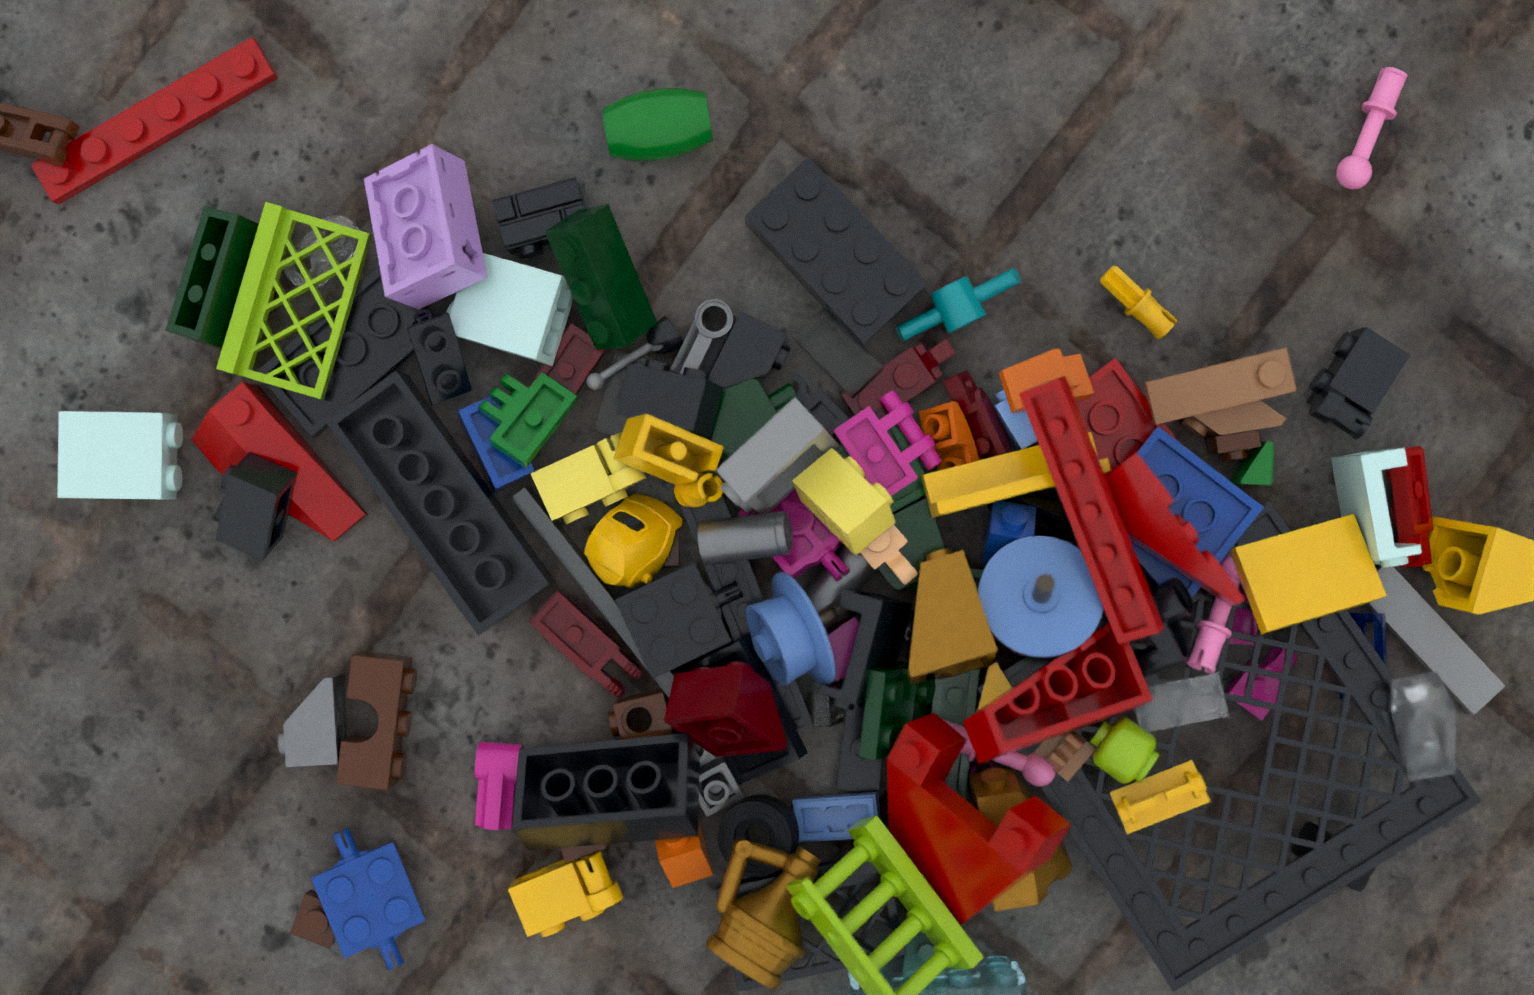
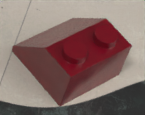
M731 662L728 666L716 668L697 667L694 671L674 674L664 722L681 734L688 733L691 740L717 758L786 749L787 741L770 683L754 672L752 666L742 662Z

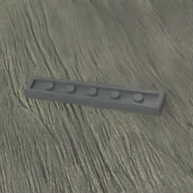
M531 487L521 489L513 496V501L646 668L615 602V599L618 597L608 584L604 583L594 573L588 559L559 522L551 520L544 503ZM675 669L654 678L668 697L670 696L674 674L677 673Z

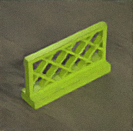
M265 201L216 369L324 400L373 235L288 210L282 206ZM296 222L311 226L319 240L300 252L297 251L291 240ZM320 229L332 232L333 234L324 237ZM344 236L358 240L354 257L339 264L329 244ZM323 248L333 268L312 279L302 259ZM288 249H289V251H290V253H291L292 256H290L289 258L285 259V258H286V255H287V251H288ZM296 263L307 283L285 293L279 282L283 269ZM350 268L348 277L346 278L343 271ZM337 275L344 287L342 298L327 306L317 285ZM311 290L321 310L300 320L290 300ZM277 291L279 298L273 301L275 292ZM284 304L294 324L274 335L267 323L269 312ZM338 309L336 318L334 319L331 312ZM325 316L332 329L328 341L315 347L304 327ZM298 331L309 351L288 362L278 341ZM263 333H265L267 339L261 342ZM272 346L282 366L267 374L254 371L253 367L257 353ZM326 350L325 355H324V358H323V361H322V359H321L319 353H321V352H323V351ZM313 358L320 371L315 388L301 385L292 368ZM286 372L290 381L277 378V376Z

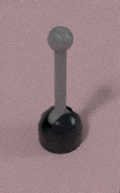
M663 316L657 320L655 326L648 330L646 344L601 373L590 374L586 380L587 386L592 390L600 389L603 386L604 380L651 350L659 354L673 352L683 344L679 333L670 320Z

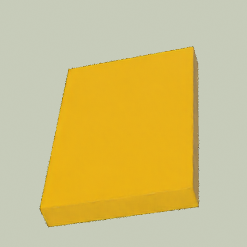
M1354 514L1238 546L1229 551L1261 635L1377 601L1387 596Z

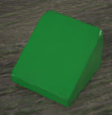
M1261 442V447L1251 448L1248 452V457L1243 459L1230 481L1234 485H1271L1273 483L1274 467L1273 442Z

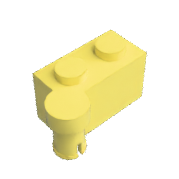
M622 432L610 436L611 439L605 438L596 445H592L530 473L552 521L563 518L566 525L589 515L586 507L601 500L605 507L628 497L625 489L646 479L644 472L613 460Z

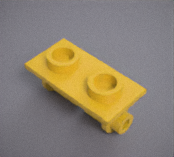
M1193 760L1144 778L1140 783L1134 782L1109 792L1127 834L1211 802L1206 792L1205 782L1201 774L1197 772Z

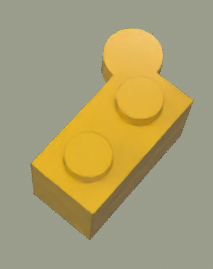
M648 414L626 420L613 460L674 484L675 498L684 507L695 508L704 506L708 502L717 501L723 494L720 488L723 482L717 475L712 477L713 474L708 472L716 471L724 446Z
M601 851L567 863L562 859L514 879L508 888L527 937L539 932L542 937L553 935L566 927L564 922L580 916L581 921L589 920L600 915L606 908L613 906L624 898L617 881H612Z

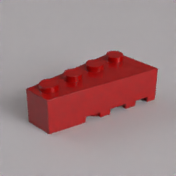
M1107 623L1095 630L1078 648L1055 657L963 720V724L980 764L1124 714L1153 701V698L1129 641L1118 644L1110 623Z

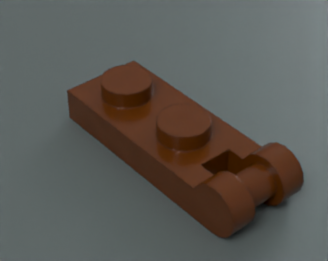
M0 103V150L40 159L51 165L62 167L68 155L65 151L69 140L75 139L79 126L70 119L59 115ZM50 132L51 135L48 141H42L45 133Z

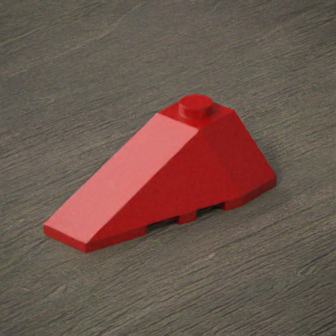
M1137 452L1105 476L1130 541L1229 606L1239 605L1245 600L1217 559L1208 550L1205 549L1200 553L1195 545L1199 543L1198 533L1189 521H1185L1179 514L1173 515L1169 507H1171L1174 499Z

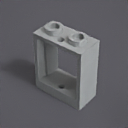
M794 397L716 470L725 480L720 488L735 505H740L747 513L752 509L759 514L769 513L795 489L792 482L795 477L829 449L833 448L836 451L840 448V445L798 399Z

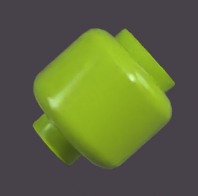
M1126 717L1118 719L1113 725L1104 721L1090 741V743L1097 747L1092 756L1093 763L1122 784L1130 783L1133 779L1140 783L1160 755L1155 751L1156 738Z

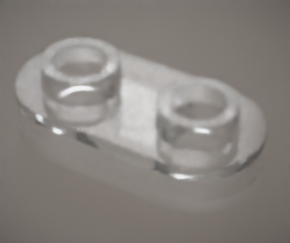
M330 215L322 219L359 230L354 222L341 215ZM313 229L295 246L298 252L319 241ZM320 229L324 237L329 236L331 233ZM344 236L339 242L329 244L339 264L349 260L354 255L358 240ZM323 248L304 258L311 261L309 273L312 279L333 268ZM290 252L287 254L285 259L292 256ZM296 263L284 269L287 278L294 285L301 286L307 283ZM327 281L317 285V288L324 285Z

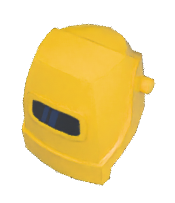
M636 493L625 498L620 505L610 510L599 521L587 540L584 555L587 556L594 573L606 584L619 587L626 586L628 588H634L642 583L649 584L653 579L652 577L660 571L668 558L675 532L682 526L683 519L662 501Z

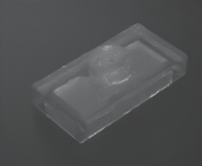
M1219 673L1149 686L1153 701L1134 709L1138 725L1147 732L1229 716Z

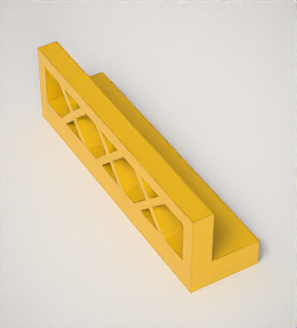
M1088 432L1089 437H1090V440H1091L1092 445H1093V447H1094V450H1095V452H1096V448H1095V444H1094V441H1093L1092 433H1091V432ZM1039 445L921 476L932 518L1056 487ZM1108 458L1099 460L1103 473L1111 471Z

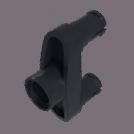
M1139 562L1164 625L1160 633L1150 635L1154 642L1153 645L1134 654L1144 678L1165 668L1173 670L1189 662V647L1179 619L1194 612V603L1189 591L1178 578L1174 577L1158 584Z

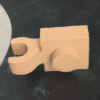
M894 524L860 552L874 570L885 562L903 585H906L918 575V572L899 552V549L908 541Z

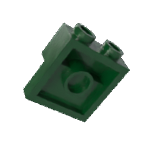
M899 661L869 670L859 757L878 760L888 756L905 724L927 716L928 704L932 703L936 689L935 680L931 678L932 673L925 674L926 681L910 684L907 677L909 662Z

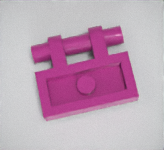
M894 389L880 398L889 414L879 420L871 407L868 406L833 430L849 456L864 471V478L871 485L878 482L890 496L918 478L909 465L917 457L921 459L927 470L942 462V459L933 448L936 445L935 441L929 433L927 435L923 433L911 415L914 412L907 401L905 403L901 401ZM896 424L911 445L902 452L887 432L888 429Z

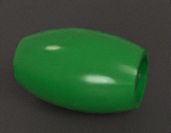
M660 88L641 91L626 96L602 109L610 156L613 158L630 161L671 159L691 153L713 141L706 94L702 91L684 88Z

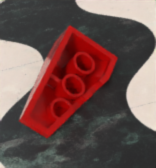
M241 382L209 409L191 438L216 470L223 475L230 465L234 464L237 466L249 452L296 472L297 477L288 514L331 541L339 539L367 515L366 511L259 385Z

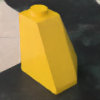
M1432 516L1434 530L1428 532L1432 564L1422 567L1425 571L1431 573L1436 585L1433 593L1438 605L1479 615L1534 601V540L1498 527Z

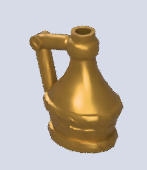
M737 838L732 844L733 850L716 902V910L722 916L715 935L711 934L707 938L705 946L750 978L772 990H776L781 986L782 978L780 976L797 959L805 955V949L802 946L799 913L791 903L793 896L785 886L792 880L809 878L813 882L818 874L817 866L821 860L800 846L795 853L788 855L785 851L744 838ZM748 859L773 867L783 868L784 871L769 885L759 891L736 899Z

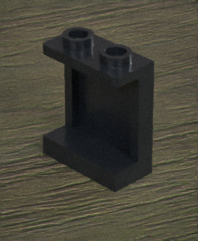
M843 589L838 606L862 613L844 682L832 683L830 685L819 683L817 692L829 696L828 703L830 705L847 710H854V707L865 709L869 670L897 661L912 604L874 592Z

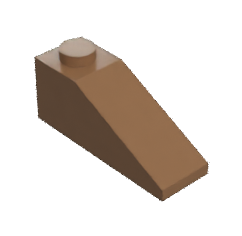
M1287 348L1144 383L1154 425L1297 391Z

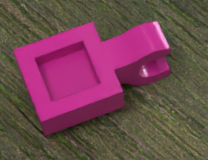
M1273 647L1260 666L1257 665V668L1281 673L1286 649ZM1294 653L1292 655L1290 668L1293 666V664L1296 662L1298 656ZM1249 659L1245 665L1250 666L1251 660ZM1240 671L1224 693L1244 697L1248 673ZM1256 675L1251 699L1275 704L1280 681ZM1236 702L1261 721L1271 710Z

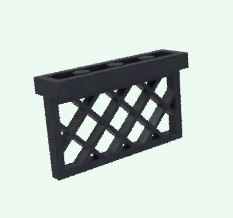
M842 858L820 862L817 866L818 874L812 883H816ZM865 861L834 890V892L846 899L837 913L839 919L842 918L850 903L854 905L860 903L854 897L863 883L880 879L881 875L871 862ZM778 871L764 877L742 879L736 899L759 891L772 883L783 871ZM722 884L717 885L715 889L717 898ZM855 885L850 894L841 889L842 887ZM894 896L872 915L859 937L852 934L859 946L870 951L865 952L867 956L876 949L864 941L876 920L891 928L892 931L900 926ZM886 904L890 920L880 915ZM801 915L799 916L800 925L805 919ZM802 937V944L813 951L805 966L797 968L790 966L780 977L782 982L846 967L839 958L836 959L822 950L827 942L824 937H822L817 946ZM905 946L894 957L907 955ZM818 955L827 960L813 964ZM733 967L738 992L764 986L752 978L745 979L744 973Z

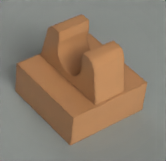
M1072 731L1043 741L1034 753L1037 756L1046 757L1045 761L1068 782L1094 753L1096 748L1079 733Z

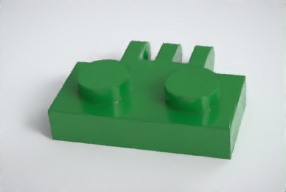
M543 372L530 388H527L510 375L505 374L499 382L503 387L512 392L510 396L499 388L494 387L489 396L500 404L501 407L498 409L485 400L478 407L484 415L499 424V427L489 438L490 444L524 468H527L578 402L577 395Z

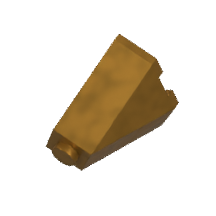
M951 548L937 550L926 556L927 561L920 564L907 673L910 684L926 681L925 674L934 672L935 677H938L939 680L990 666L998 651L963 550L952 553Z
M989 768L983 772L969 774L973 807L997 827H999L1009 808L1033 797L1013 768ZM1063 840L1050 860L992 902L995 912L1039 905L1048 896V887L1056 879L1064 880L1072 872V864Z

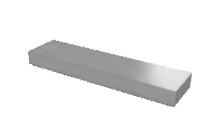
M1379 564L1376 570L1387 596L1366 605L1467 713L1475 715L1505 685L1394 567H1381Z

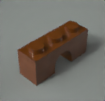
M361 651L352 655L347 698L359 699L371 704L378 715V727L373 736L351 735L341 741L336 784L389 790L397 783V779H403L407 756L401 753L403 737H408L412 722V712L406 711L408 694L414 693L417 682V669L412 668L413 657Z

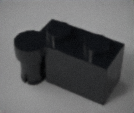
M1368 327L1351 331V333L1345 332L1340 337L1332 350V353L1336 355L1328 369L1322 368L1313 378L1309 389L1313 392L1306 401V403L1311 405L1309 410L1311 416L1324 424L1332 423L1351 435L1355 440L1359 439L1366 432L1367 429L1362 427L1364 424L1370 426L1372 422V416L1370 415L1374 413L1410 357V354Z

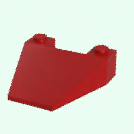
M932 713L906 723L887 758L888 830L959 925L962 926L1050 860L1071 824L1040 798L1034 796L1009 808L999 827H997L944 782L967 739L937 714Z

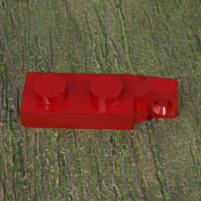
M1421 446L1405 448L1406 466L1385 469L1387 479L1392 485L1394 502L1391 506V517L1397 526L1398 543L1420 544L1422 551L1421 554L1407 556L1408 564L1400 565V567H1418L1432 564L1428 532L1433 531L1434 528L1424 450Z

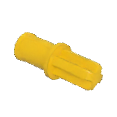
M1113 265L1100 278V283L1126 307L1124 313L1127 316L1132 315L1139 320L1157 340L1165 336L1177 322V318L1165 310L1151 296L1152 291L1149 288L1142 290L1119 267Z

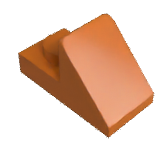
M1060 348L1052 349L999 372L1012 413L1026 411L1019 395L1020 392L1064 375L1075 401L1086 400L1094 394L1081 354L1063 357Z

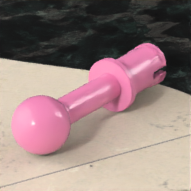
M1394 67L1381 68L1369 100L1363 102L1361 109L1368 115L1353 153L1345 157L1336 169L1337 180L1343 187L1351 190L1359 189L1365 186L1371 179L1372 166L1368 160L1384 120H1393L1396 117L1397 112L1394 107L1408 77L1404 71Z
M1228 552L1220 562V565L1238 589L1242 583L1231 554ZM1217 597L1215 598L1208 621L1199 620L1196 624V627L1200 630L1189 662L1186 663L1188 666L1199 671L1204 667L1205 672L1211 674L1215 673V667L1225 639L1231 638L1232 632L1225 627L1232 606H1229Z
M944 720L967 739L960 753L968 756L967 761L972 762L975 752L965 727ZM1015 751L992 759V761L1021 771L1024 779L1033 786L1048 785L1056 775L1052 766L1045 761L1046 757L1037 756L1034 752L1026 755Z

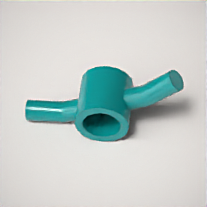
M1011 268L976 287H973L968 276L954 281L929 295L935 306L934 308L895 326L896 333L901 341H905L942 322L948 334L959 330L986 316L987 314L982 303L1020 284L1021 277L1015 268Z

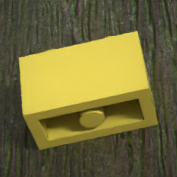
M831 448L795 477L792 482L801 502L856 556L896 523L890 508L893 500L882 485L878 482L871 485L864 478V471L852 457L848 456L843 459Z

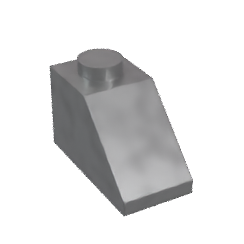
M343 673L323 678L284 722L283 730L280 731L278 737V748L280 755L285 756L286 767L338 764L341 741L347 738Z

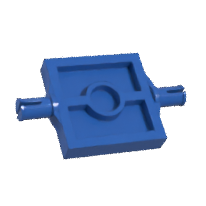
M350 828L343 829L342 832L348 844L347 847L344 845L339 832L332 835L342 858L331 868L311 876V880L343 958H347L366 948L379 947L386 964V969H394L395 967L389 954L390 951L394 956L397 966L404 963L395 939L403 931L424 922L425 918L393 841L372 850L358 851Z

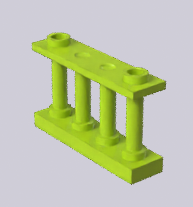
M877 815L860 819L847 830L855 840L853 843L854 848L816 883L813 884L809 878L792 880L785 886L793 896L791 903L796 911L805 919L812 921L867 995H919L946 967L952 970L973 969L984 958ZM865 861L871 862L881 875V883L840 920L825 901V898ZM893 896L897 897L908 911L906 913L907 919L867 956L852 934ZM919 932L925 933L934 945V954L894 992L879 970Z

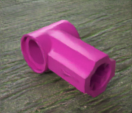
M486 741L478 743L474 770L475 779H479L475 826L490 830L512 828L519 749L524 748V745Z

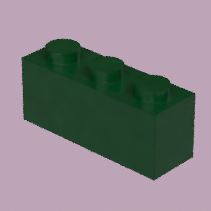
M609 204L579 209L545 231L596 350L627 347L657 324Z
M204 206L165 331L222 349L259 224L239 214Z

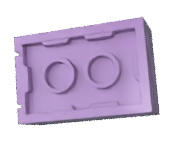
M431 144L421 149L420 153L415 152L379 170V174L374 173L364 178L385 297L416 309H421L488 278L464 160Z

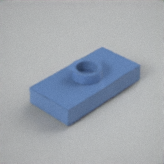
M878 792L795 797L792 800L793 812L799 827V842L853 839L847 830L858 820L877 815L882 821Z

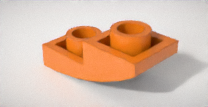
M951 401L919 411L921 430L925 435L929 433L936 443L933 448L942 459V462L937 465V471L979 461L972 433L958 402Z

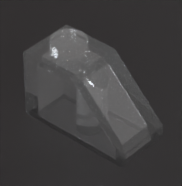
M1432 672L1391 680L1392 716L1409 782L1456 774V709L1438 673Z

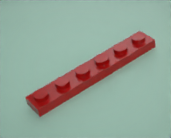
M251 37L67 143L65 151L68 155L62 167L51 165L40 159L30 165L50 200L56 204H61L278 79V76L258 41Z
M1061 376L1020 392L1019 395L1117 643L1121 644L1160 633L1164 625L1066 376Z

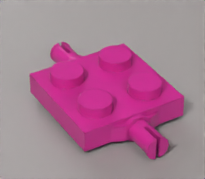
M796 489L769 512L787 511L792 526V554L772 557L783 572L796 579L811 566L822 563L836 582L843 578L833 564L837 566L844 576L850 572V569L847 568L835 553L841 541L801 502ZM744 509L738 512L740 517L759 514L754 509L749 513Z

